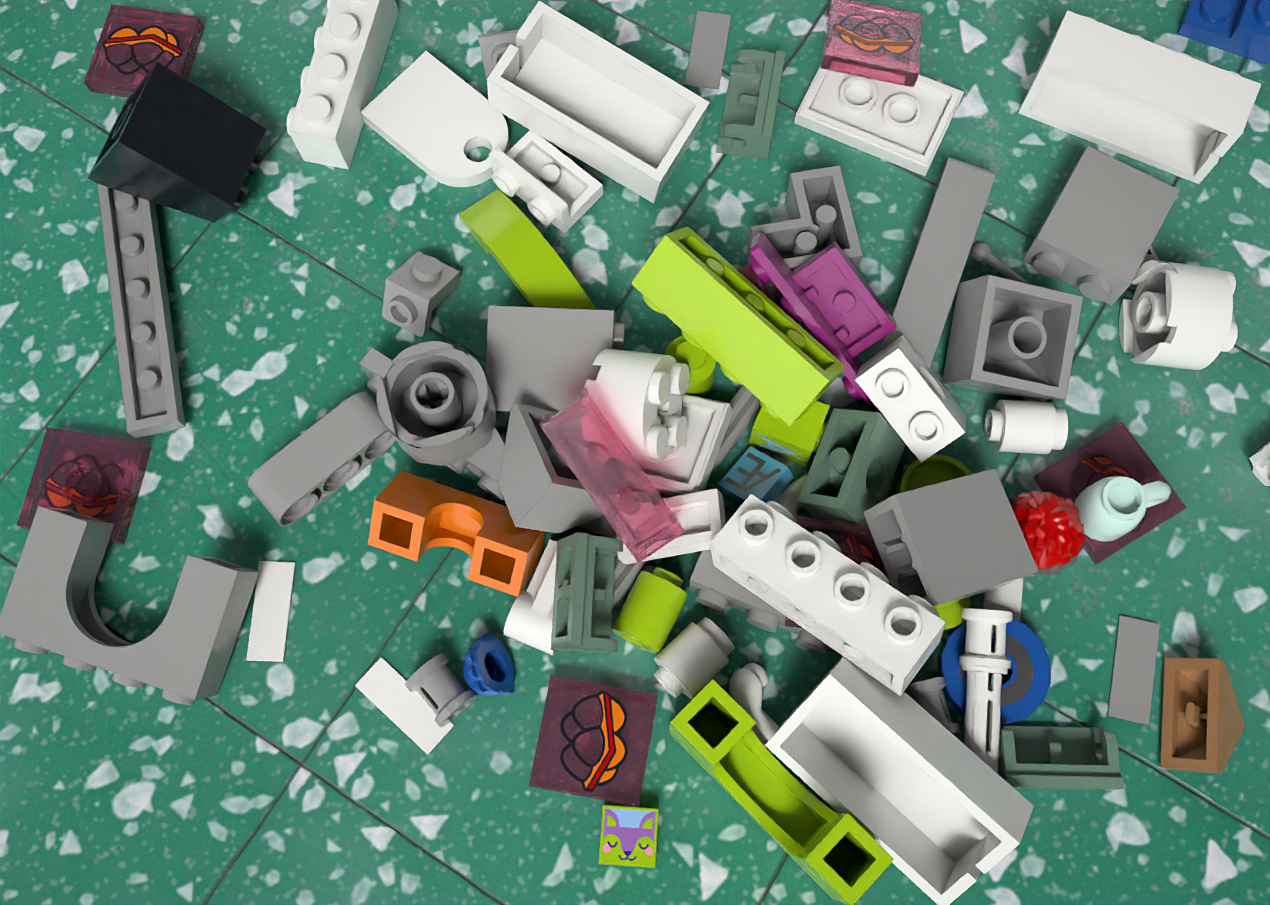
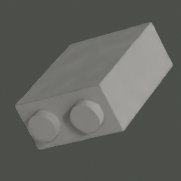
M1087 146L1070 173L1022 261L1034 266L1035 270L1043 276L1058 278L1079 289L1085 297L1094 301H1103L1112 306L1133 281L1180 190L1093 147Z
M488 305L486 379L495 400L496 411H510L516 403L561 414L581 415L582 396L586 379L596 380L601 368L599 365L592 364L597 355L605 349L625 350V323H616L617 314L614 310Z
M995 468L898 493L863 512L892 587L907 597L910 595L919 596L929 602L934 608L1004 586L1039 572Z

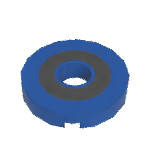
M1014 619L1006 625L1005 657L1011 660V669H1008L1007 677L1001 684L1000 725H1007L1029 717L1044 702L1051 684V662L1042 641L1027 625ZM966 621L946 637L938 656V671L940 670V677H944L946 686L943 688L946 699L964 716L967 671L961 670L959 656L965 654Z

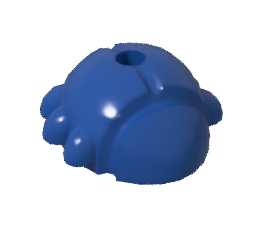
M484 634L477 638L471 644L469 652L464 657L463 676L468 687L475 693L483 696L512 694L515 691V672L512 658L508 651L504 649V644L492 634Z

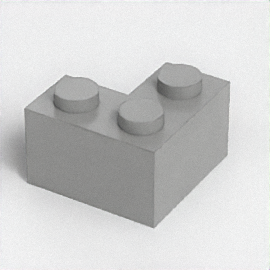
M840 165L790 173L784 202L788 220L751 226L747 248L748 262L749 257L752 256L749 251L752 238L763 232L792 271L834 241L837 242L858 270L863 255ZM749 262L753 284L766 296L782 294L772 280L769 283L763 282Z

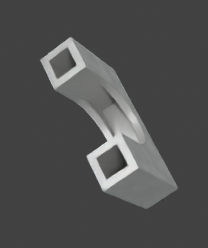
M38 506L0 613V634L14 638L13 646L22 651L47 654L49 650L64 655L62 663L69 667L85 671H95L99 667L113 672L111 679L116 683L135 688H144L146 684L163 689L161 697L171 702L194 705L195 700L218 695L259 572L212 556L187 555L171 605L163 622L151 635L137 643L127 642L115 636L104 625L98 615L94 599L96 577L114 524L69 509Z

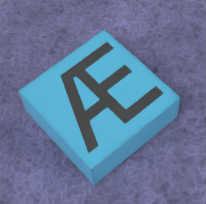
M750 446L718 485L725 495L740 504H743L750 494L767 503L768 501H774L794 477L789 467Z

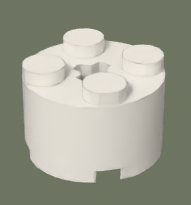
M1157 260L1147 261L1139 267L1131 284L1138 285L1133 299H1123L1119 315L1120 344L1125 353H1133L1135 357L1131 359L1132 362L1201 370L1210 365L1220 351L1229 352L1233 348L1237 339L1238 329L1236 323L1231 321L1233 294L1236 287V279L1232 272L1222 271L1214 267Z
M615 349L601 351L592 364L601 366L596 380L586 379L581 405V425L585 441H593L596 445L590 451L595 455L651 463L662 462L669 454L672 446L682 447L686 439L687 419L681 415L682 395L686 393L690 380L688 365L686 363H677L671 355Z

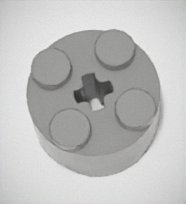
M441 341L423 342L401 351L392 360L393 365L386 373L384 379L381 377L376 394L379 414L400 447L415 461L432 465L454 464L469 458L478 450L486 447L492 437V430L496 419V406L488 381L478 361L469 353L466 354L454 348L453 345ZM443 400L442 406L435 408V402Z

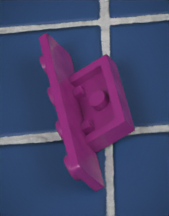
M760 232L752 238L749 248L752 254L749 257V262L753 270L763 282L769 283L772 280L783 295L780 300L786 313L798 324L803 321L813 333V338L846 366L842 371L845 375L842 377V382L850 396L857 403L864 400L870 409L876 412L878 408L855 381L860 366L863 364L857 355L897 329L896 321L836 241L792 271L764 233Z

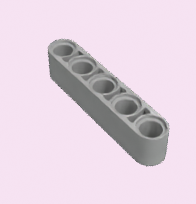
M948 157L891 316L896 321L897 329L883 337L878 352L903 335L930 368L996 172Z

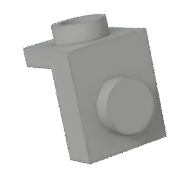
M420 251L416 252L386 278L382 307L383 318L419 337H423L429 331L432 311L458 287L460 271L440 262L432 256H428Z

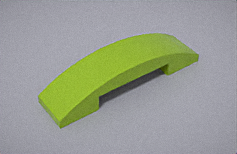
M496 189L458 214L460 220L486 254L491 253L531 307L597 310L552 246L526 215L502 191Z

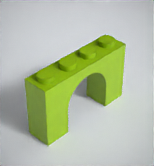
M712 679L670 722L669 734L832 899L847 905H854L892 863L894 858L848 813H836L795 779L755 735L752 727L756 724V721Z

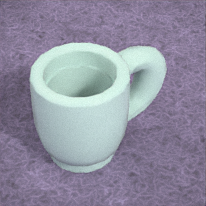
M1110 476L1100 479L1084 489L1075 500L1074 505L1079 510L1081 523L1084 524V534L1091 539L1102 542L1114 541L1139 524L1145 515L1146 508L1167 501L1171 494V487L1162 481H1155L1141 486L1134 479L1122 476Z

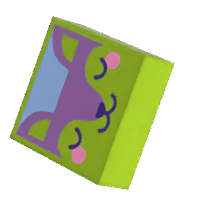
M603 805L598 864L655 868L659 809Z

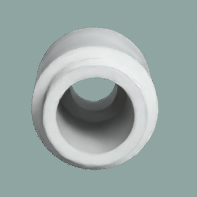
M999 400L995 410L989 409L987 411L984 425L985 438L988 441H993L994 449L998 452L1049 454L1051 450H1062L1068 435L1067 412L1063 408H1055L1049 402Z
M704 617L697 625L691 622L654 658L659 667L654 676L674 698L684 693L692 699L729 663L727 656L735 647L727 635L714 622Z

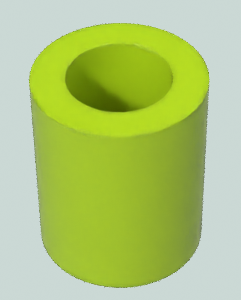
M683 335L677 337L668 345L665 355H671L677 363H686L688 365L690 380L685 394L706 398L714 385L716 360L704 349L691 345Z
M654 567L652 573L640 571L611 631L646 651L659 654L688 597V594L680 588L683 580L659 567Z

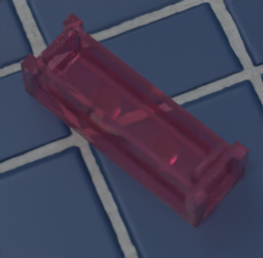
M586 387L577 393L578 400L552 417L548 413L540 419L541 429L636 561L640 563L684 533L685 530L674 511L670 510L598 408L592 394Z

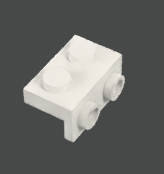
M531 130L506 154L497 147L489 153L493 170L491 176L498 188L510 197L516 194L527 203L529 211L538 221L546 226L552 223L564 234L603 195V185L543 137Z

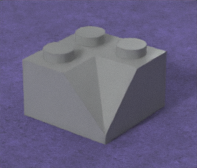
M992 275L959 283L942 383L987 393L1066 400L1083 297Z

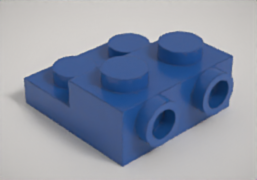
M1189 0L1177 35L1268 65L1270 63V0Z

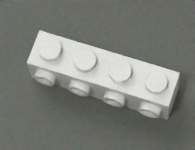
M395 0L327 1L328 12L323 26H319L316 30L314 37L315 51L310 66H305L302 71L301 93L297 105L289 110L287 116V132L304 161L344 169L350 168L364 124L360 112L371 102L399 13Z
M750 494L710 542L713 566L899 696L902 695L940 643L946 622L939 618L938 611L929 602L916 595L905 596L889 585L888 578L879 569L865 562L858 565L843 555L840 547L829 536L819 531H814L811 534L795 523L793 516L787 509L774 501L765 503Z

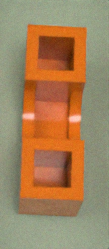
M400 471L374 500L368 545L416 562L427 550L434 547L448 546L460 549L472 557L468 580L518 597L539 564L546 532L515 527L508 507Z

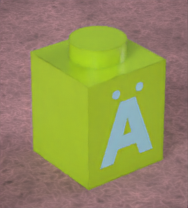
M816 401L809 411L790 427L782 420H777L768 415L761 407L752 428L748 445L806 467L811 453H816L827 427L824 420L830 406Z

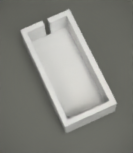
M538 1L517 33L516 46L509 45L487 78L489 106L653 204L700 130L710 103L541 1Z
M1067 10L1018 113L1200 184L1218 163L1219 158L1224 156L1243 133L1261 84L1244 78L1238 73L1223 70L1194 59L1188 54L1173 51L1147 41L1138 35L1123 32L1097 22L1093 18L1081 16Z
M844 656L793 710L765 744L772 753L838 813H848L894 858L892 863L938 905H950L977 881L980 872L987 873L1020 844L1034 805L908 694L903 692L899 696Z

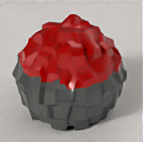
M1039 491L1022 492L1019 496L1009 498L1010 505L1039 571L1032 575L1047 574L1050 576L1059 574L1068 565H1073L1077 561V556L1083 550V544L1087 536L1084 534V524L1081 523L1079 510L1070 498L1065 499L1051 492Z

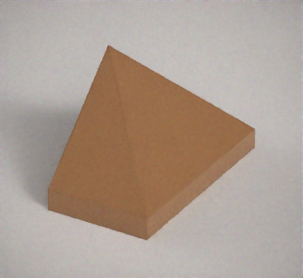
M1165 657L1160 768L1222 774L1246 727L1224 660L1216 658Z

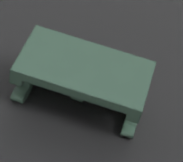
M753 49L738 51L736 58L738 62L752 63L756 66H747L745 64L731 65L716 153L768 160L786 51L776 50V53Z
M579 532L557 540L550 650L602 655L618 652V640L611 639L614 563L615 557L618 556L617 552H623V540Z
M1000 725L998 775L1014 789L1092 791L1124 789V781L1120 771L1118 741L1114 731H1105L1104 727Z

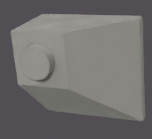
M516 403L510 410L498 486L515 527L561 533L625 508L635 499L615 458L595 455L590 451L596 445L593 441H585L581 418Z

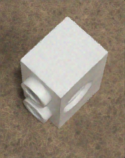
M903 335L860 366L855 381L921 463L966 433V414Z

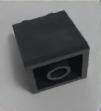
M156 62L125 101L88 179L97 184L215 223L229 210L236 213L243 204L249 190L248 187L243 185L247 173L252 174L257 169L265 153V149L259 145L266 128L169 68Z

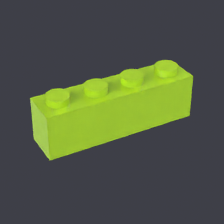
M688 226L665 234L631 283L643 294L645 303L651 309L665 314L681 328L683 337L691 345L704 349L720 364V368L727 378L737 384L744 385L759 399L761 407L768 415L777 420H782L789 427L809 411L846 368L843 363Z

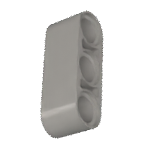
M359 392L344 400L260 466L249 478L248 487L279 526H288L305 517L385 453L396 442V439L383 422L374 399L367 392Z

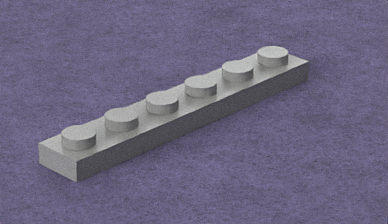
M97 184L127 433L134 438H140L184 428L186 425L156 203Z

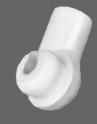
M748 663L734 671L729 680V695L756 721L752 730L765 746L779 726L761 709L763 686L768 684L766 671L758 664Z

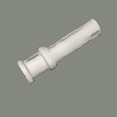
M962 608L961 617L966 620L965 654L959 656V664L961 665V670L967 671L964 745L998 774L1002 674H1008V669H1011V660L1005 657L1006 625L1008 622L1013 621V612Z

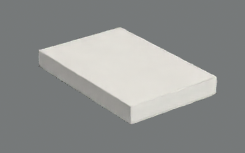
M833 40L796 113L794 123L926 176L964 92Z

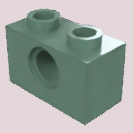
M834 408L797 502L828 530L871 537L872 534L863 512L886 499L903 453L905 442L879 412Z

